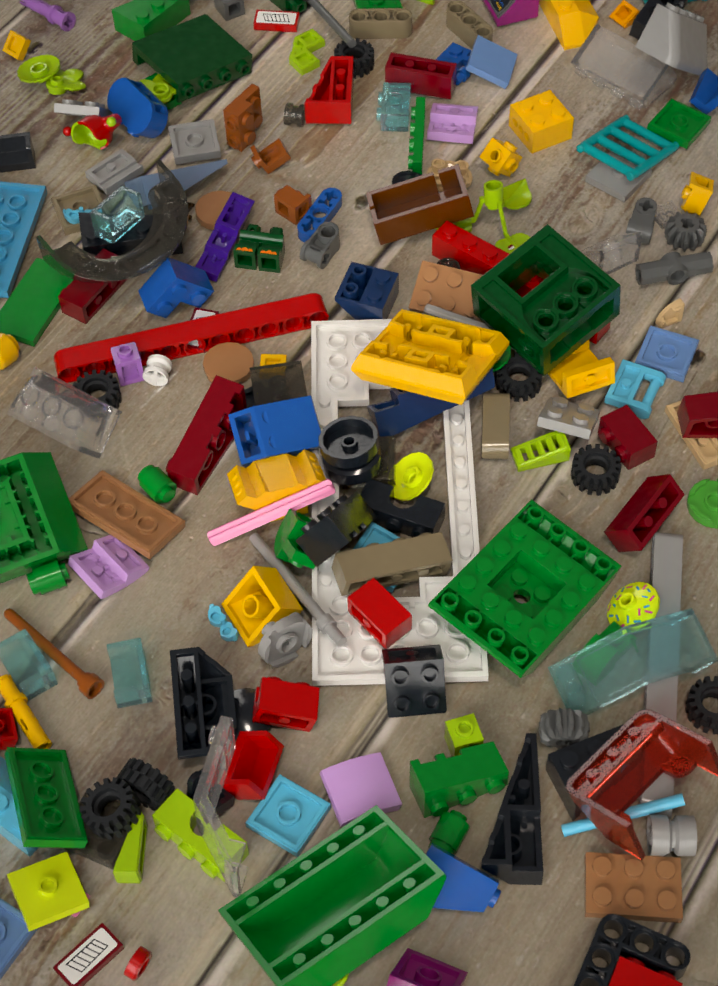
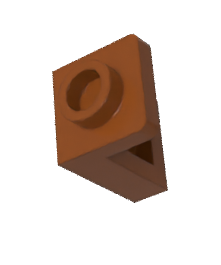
M279 138L261 151L255 145L250 147L254 154L251 157L258 169L263 168L268 174L291 159L284 143Z

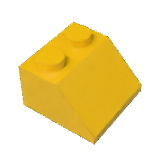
M253 566L221 604L247 647L260 643L264 636L262 629L267 623L271 621L277 622L293 612L300 614L303 611V608L278 570L262 566Z

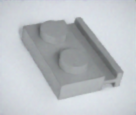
M120 149L85 171L86 178L96 185L97 188L105 191L107 196L124 186V182L144 173L143 165H139L123 149Z

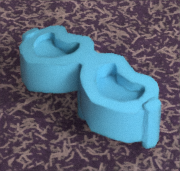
M79 207V210L63 209L65 219L71 224L80 223L78 212L101 213L100 208L84 210L83 207Z
M210 604L208 610L210 624L220 628V635L223 640L229 642L237 641L239 636L238 630L233 628L231 622L227 621L226 615L222 613L219 606Z

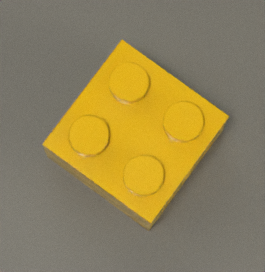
M551 90L510 104L509 127L531 154L572 139L574 117Z

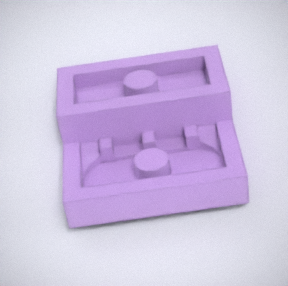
M433 103L430 112L427 140L473 144L478 107Z
M112 535L94 540L91 549L71 555L68 561V565L100 599L122 590L149 570V566L131 547Z
M381 752L353 758L330 766L320 772L340 827L347 825L375 805L384 813L398 811L402 806Z

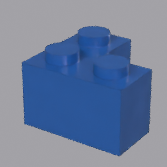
M167 257L138 292L147 312L167 318L180 302L200 308L212 295L214 289L204 270Z

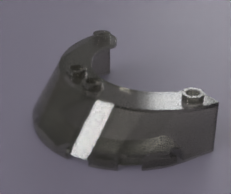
M161 160L156 161L160 183L151 188L148 193V199L153 210V222L148 235L141 244L124 255L112 256L111 259L96 258L94 254L80 249L72 241L53 250L42 236L39 235L36 239L43 260L60 274L87 283H112L140 276L151 271L173 254L185 235L189 209L183 187Z

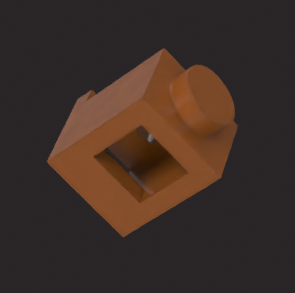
M289 185L284 186L274 194L275 212L294 225L300 222L312 206L310 194L307 193L304 196L300 191L293 189Z

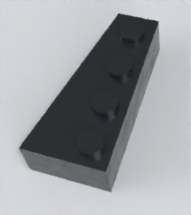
M78 212L86 265L102 249L127 259V262L183 254L178 216Z

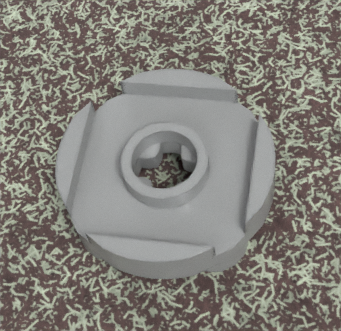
M293 612L277 622L271 621L262 629L264 636L259 643L258 654L272 667L284 666L299 656L296 651L301 646L307 647L312 638V627L298 612Z

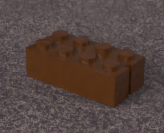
M459 164L438 170L443 192L440 193L433 172L366 193L374 227L381 245L440 228L446 221L455 223L474 217Z

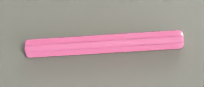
M330 479L321 481L208 531V539L213 546L219 545L285 516L289 509L296 511L333 495L336 492L334 484Z

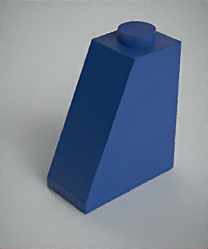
M431 843L426 855L446 875V880L433 908L484 912L487 905L493 908L501 894V890L497 889L499 880Z

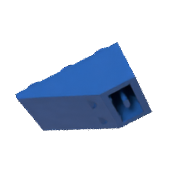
M311 395L252 406L228 415L241 465L245 468L256 460L286 453L297 456L304 449L312 451L320 448L319 435L321 428Z

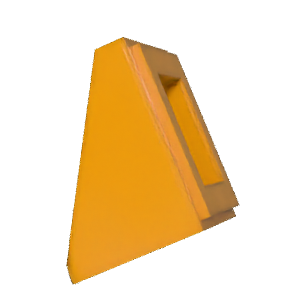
M623 0L609 17L626 29L633 24L640 11Z

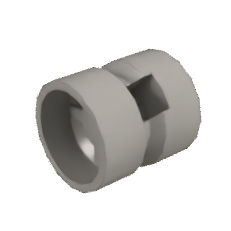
M648 815L647 847L649 856H667L670 851H673L676 856H695L697 850V827L694 815H675L673 820H670L667 815Z

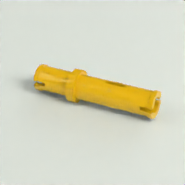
M10 674L0 676V694L5 700V708H12L15 719L33 748L49 749L52 746V742L27 704L28 698L25 693L19 691Z

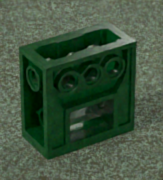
M548 224L471 285L474 314L491 330L501 332L509 340L510 347L543 376L548 374L620 314L621 285ZM536 275L544 280L523 298L516 293L518 289Z

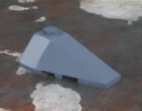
M227 159L140 176L124 183L139 207L148 206V210L162 207V202L176 197L228 164Z

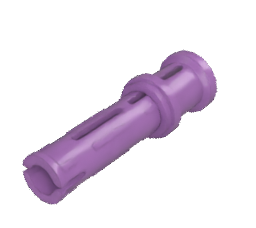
M43 0L19 1L21 5L45 16L49 23L59 25L66 32L70 31L76 23L74 13L63 11L59 5H50Z

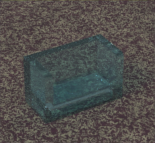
M121 185L90 212L95 236L115 243L142 220L145 214L141 194Z
M26 628L0 642V660L12 676L20 692L27 696L28 701L58 684L52 668Z
M141 637L107 644L115 689L113 693L118 709L153 702Z

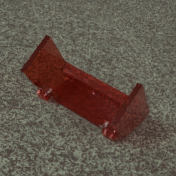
M641 710L635 713L569 778L566 788L573 802L606 839L638 859L643 860L646 855L633 829V822L630 816L624 812L662 773L673 778H682L689 775L699 766L718 777V755L711 740L653 710Z

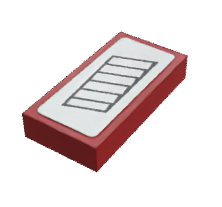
M256 10L253 23L254 30L297 32L300 14L299 12Z

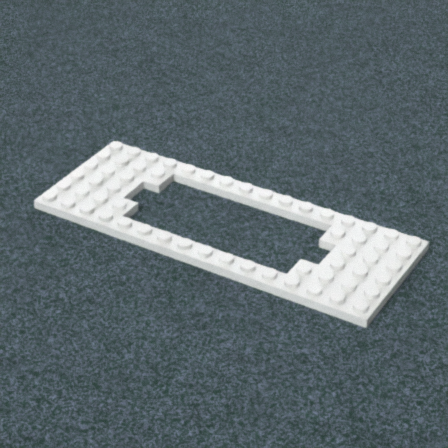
M392 319L311 321V396L321 431L330 422L338 419V407L368 406L370 389L392 388L361 380L351 371V366L358 355L371 341L377 338ZM467 400L462 405H457L443 411L453 576L419 577L420 597H394L412 614V629L387 648L440 644L444 658L445 682L488 681L489 677L487 652L428 606L429 602L480 552L469 400ZM320 448L312 450L318 459L325 478L330 479L325 472ZM333 480L331 481L336 492L312 503V518L317 523L320 520L316 516L330 506L332 510L335 509L332 503L339 498V484ZM333 554L318 567L315 566L312 569V598L325 613H329L337 622V628L347 638V642L345 645L338 647L328 634H324L316 625L317 621L312 616L313 686L385 684L382 649L385 648L348 612L347 597L349 595L341 596L331 568L335 554Z

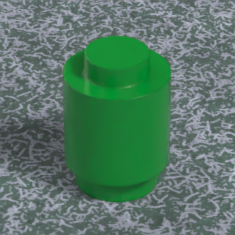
M148 465L138 474L140 487L157 504L167 503L174 498L177 486L161 468Z
M58 560L33 568L31 573L26 574L34 595L39 593L44 595L67 586L66 580L71 578L66 564H60Z
M456 810L443 812L429 837L430 844L428 848L431 843H434L449 853L456 854L470 829V825L466 822L467 817Z

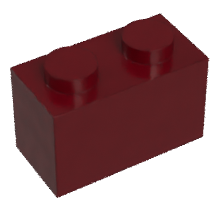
M628 405L600 417L599 439L616 452V457H620V463L622 462L627 470L655 457L658 441Z

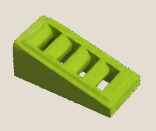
M553 431L510 448V452L518 472L569 461L571 448L565 433ZM533 451H537L539 456L535 457ZM526 453L529 460L524 461L522 454Z
M142 812L141 815H135L139 821L137 824H131L132 830L127 834L113 868V875L117 883L141 884L148 829Z

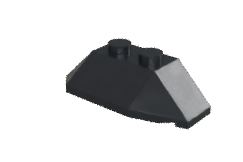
M200 647L170 650L178 760L209 756L238 730L232 674L208 656Z

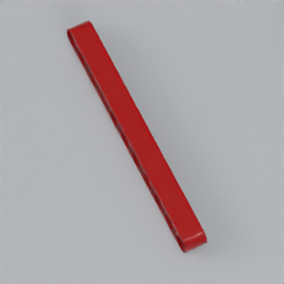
M310 293L64 348L54 354V363L58 379L61 382L71 383L77 381L76 378L79 376L84 378L83 373L88 372L89 375L92 374V370H97L98 374H100L101 370H105L106 374L109 372L115 373L116 368L111 348L122 344L135 342L142 366H146L148 357L153 354H160L173 360L204 353L203 350L190 347L189 342L193 340H198V347H203L205 352H208L209 349L221 343L233 342L243 344L310 329L311 321H328L329 315L322 296L318 293Z

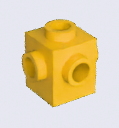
M492 137L479 158L489 165L487 169L496 176L503 174L510 177L517 170L519 162L523 157L516 152L518 148L509 141L504 143Z

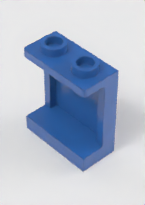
M709 68L702 72L689 100L690 103L704 114H709L718 107V76Z

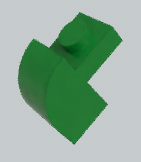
M292 509L288 510L275 538L274 552L276 558L289 562L299 568L303 566L311 569L315 568L314 563L295 541L304 534L301 528L313 518Z

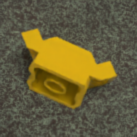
M305 449L297 456L286 453L256 460L247 468L236 465L227 473L237 505L253 510H258L326 480L315 453ZM305 506L296 511L302 514L308 513V506ZM282 516L273 521L284 519L285 516Z

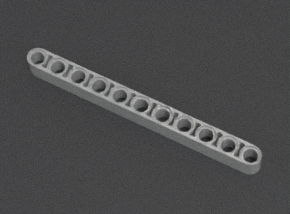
M656 532L653 535L650 585L657 590L660 605L655 618L648 625L642 732V743L645 748L641 759L639 804L674 795L683 535ZM673 809L650 815H667L671 819Z

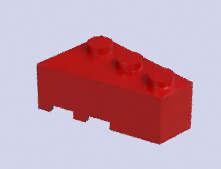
M330 56L320 74V80L312 88L311 96L304 102L306 123L351 124L354 86L353 56Z

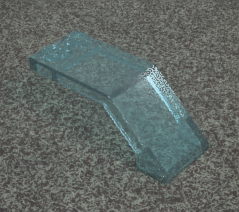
M690 608L624 626L549 666L548 669L566 709L580 710L582 713L589 715L649 683L687 672L694 674L718 661V658L694 610Z

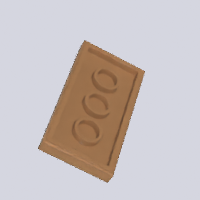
M103 470L68 498L75 513L148 559H151L185 528V520Z

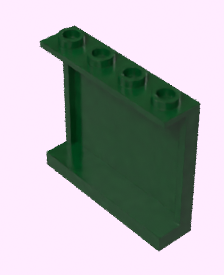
M207 14L132 42L133 62L137 65L145 62L148 63L176 89L177 103L252 73V54Z

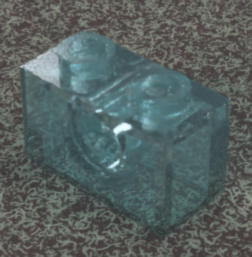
M383 83V92H378V106L381 107H377L376 121H381V131L408 132L411 83Z

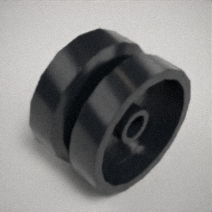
M346 416L330 422L322 429L319 435V447L323 457L325 472L331 480L338 484L356 485L371 480L380 472L383 458L378 431L372 421L364 417Z

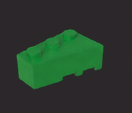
M133 0L111 9L115 30L133 41L173 27L191 14L189 0Z
M494 741L462 748L459 751L460 755L446 758L445 754L441 753L435 755V761L421 764L419 759L410 761V789L424 818L431 815L434 817L441 816L443 812H447L451 807L459 804L463 806L471 804L477 797L486 793L496 794L508 785L509 771Z

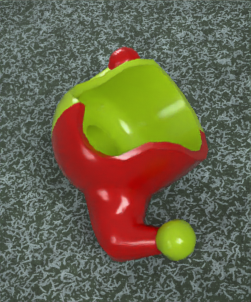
M117 113L105 117L101 115H88L74 123L72 127L66 126L63 129V134L67 137L71 135L73 142L76 144L85 143L103 150L110 145L113 139V131L122 123V118Z

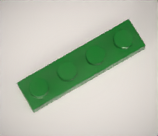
M416 97V107L411 106V121L415 122H410V137H414V139H409V153H413V155H408V169H413V172L422 175L425 97Z

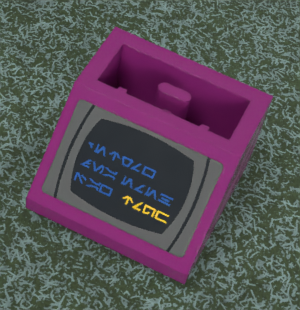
M482 0L497 27L538 17L539 0Z

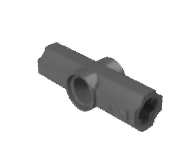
M707 251L681 256L678 252H669L660 260L636 264V280L638 285L668 281L671 285H678L690 276L712 273L714 268L713 257Z

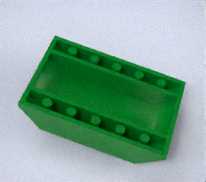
M375 805L218 911L275 986H331L429 917L444 885L446 875Z

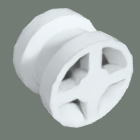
M160 354L150 355L146 362L147 368L143 372V379L151 385L164 386L168 382V373L172 369V362L169 358Z

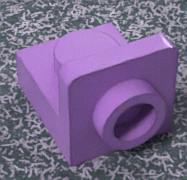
M131 342L112 347L111 353L120 387L145 381L136 343Z

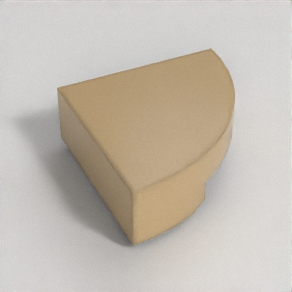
M681 298L667 305L659 313L655 321L658 328H664L682 321L685 304Z

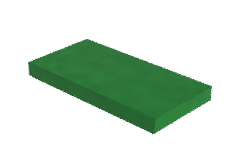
M36 258L0 310V333L10 334L18 342L35 347L61 307L58 298L60 292L75 279L80 271Z
M7 747L4 755L23 847L85 848L88 840L66 750Z

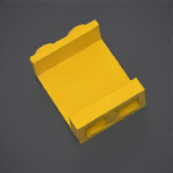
M588 340L552 369L548 375L568 399L614 384L615 362L611 357L598 360L589 349Z

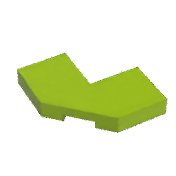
M313 28L294 37L289 64L302 76L320 67V60L312 52L324 47L325 39Z

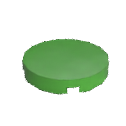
M703 479L694 484L689 491L687 508L689 514L696 522L705 527L715 529L718 528V479L717 481Z

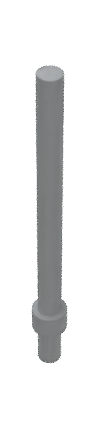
M253 533L249 537L250 542L270 566L278 570L291 591L316 619L318 628L324 634H328L338 647L345 645L347 638L337 628V622L334 618L321 609L283 562L276 558L275 553L258 533Z

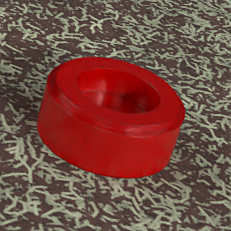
M140 946L128 962L124 975L133 981L139 979L151 960L152 952Z

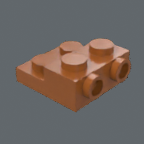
M254 84L246 88L223 109L227 145L241 152L256 139L255 129L263 122L260 88Z

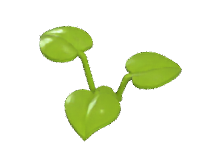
M526 179L519 180L504 188L503 183L498 180L485 182L484 196L479 197V204L474 217L453 224L471 232L472 223L477 221L483 204L490 210L498 209L505 238L498 240L495 246L509 254L531 237L524 233H516L512 236L508 234L503 207L506 206L508 209L517 210L531 203L532 194ZM512 244L514 248L509 250L510 248L508 247Z

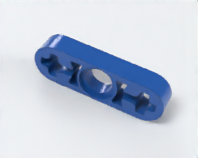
M336 188L323 190L300 220L297 230L298 238L302 242H306L319 225L324 222H331L342 207V193ZM319 212L326 214L322 218H317L314 215Z

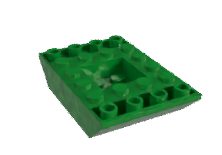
M22 452L0 460V584L31 573L33 568L54 560L61 562L69 559L71 555L88 550L51 452Z
M531 499L429 602L428 606L513 673L522 678L531 674L591 609L622 566ZM523 595L528 602L519 603L515 600L514 596Z

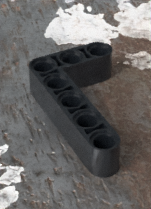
M608 914L599 923L574 986H608L620 956L626 959L628 957L638 959L645 964L646 968L655 972H668L678 980L683 977L690 963V951L686 945L620 915ZM606 929H614L619 933L620 937L610 938L604 931ZM638 942L645 943L649 946L650 951L641 952L636 948L635 944ZM675 956L680 960L681 965L673 966L669 964L666 957ZM597 957L603 958L609 966L604 968L598 967L593 963L592 959Z

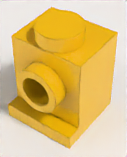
M691 172L689 185L686 184L681 193V198L683 199L682 210L701 215L713 193L714 180Z

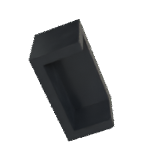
M30 132L0 135V173L36 168L35 151Z

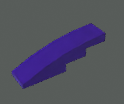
M234 192L229 197L215 223L212 234L205 244L204 252L195 266L204 270L209 280L217 283L239 239L240 231L245 226L253 208L254 200Z

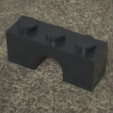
M368 480L360 494L377 516L372 522L392 533H401L412 538L427 532L431 534L438 533L445 519V503L419 495L413 506L398 508L393 505L394 486L376 480Z

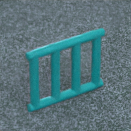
M628 115L618 118L576 146V150L579 153L585 152L626 175L629 181L638 178L679 149L678 142L672 143L631 121ZM624 127L663 149L658 151L620 130V128ZM611 135L650 158L646 160L606 137ZM599 144L637 165V167L632 168L594 147V145Z

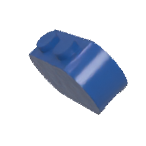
M120 78L111 86L107 97L108 109L113 114L117 113L121 116V124L128 128L127 132L137 138L139 136L155 138L163 132L168 121V109L142 82H136L129 78Z

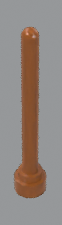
M9 608L4 611V617L77 681L79 691L85 697L92 699L102 691L104 681L97 674L85 673L13 609Z

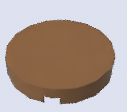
M212 191L203 195L197 201L195 206L196 219L201 226L214 230L215 223L231 196V192Z
M226 342L217 344L209 349L204 356L203 368L211 383L216 375L236 383L241 381L244 383L253 374L254 359L252 352L246 346L239 343Z

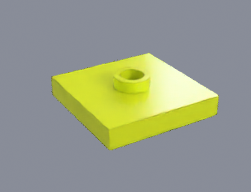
M67 851L7 874L8 882L28 931L90 908L89 900Z

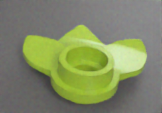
M59 69L53 77L46 80V87L49 93L53 95H62L66 93V90L78 91L84 89L86 85L80 81L84 76V72L79 69H68L66 71Z
M159 74L153 80H140L163 104L170 101L172 96L176 94V89Z

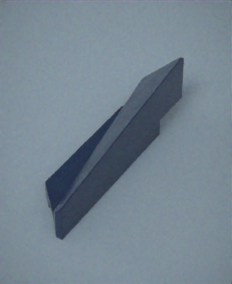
M493 369L488 372L466 401L495 387ZM390 388L391 399L393 400L368 405L367 409L373 424L377 428L379 438L385 440L459 404Z

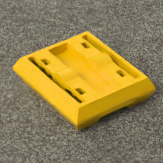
M401 309L377 338L371 341L358 355L351 366V371L361 380L462 405L501 358L509 346V340L499 331Z

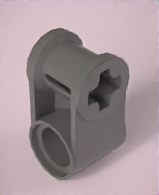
M644 197L637 200L632 217L628 222L625 240L650 244L655 224L654 217L657 211V203L653 199Z
M324 222L319 225L313 235L303 244L300 250V259L303 261L309 260L317 264L318 268L324 269L340 249L339 227L333 222Z

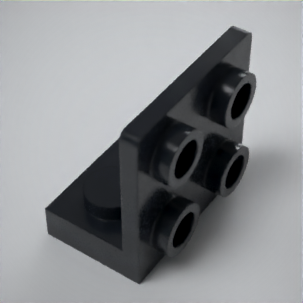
M440 644L382 649L388 717L438 714L447 711L444 658Z

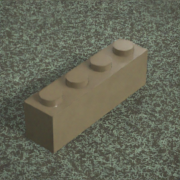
M427 532L420 534L418 537L408 539L397 538L388 543H371L366 547L357 549L345 548L335 554L331 568L341 596H345L355 592L373 577L383 587L418 581L419 577L447 575L453 559L442 532L433 534Z

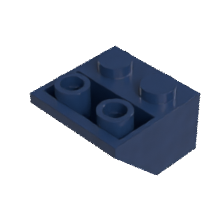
M351 261L335 295V301L355 320L388 319L399 294V273Z

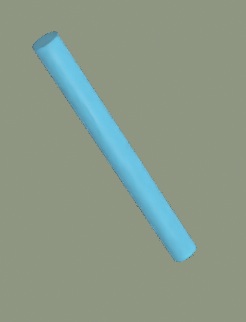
M680 793L562 824L561 828L564 837L685 806L683 794Z

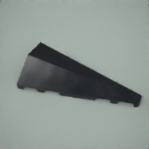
M526 733L521 753L518 756L513 776H511L495 827L493 832H491L481 863L483 870L510 885H542L543 880L537 733Z

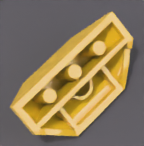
M539 0V5L564 50L586 45L599 20V16L589 0Z

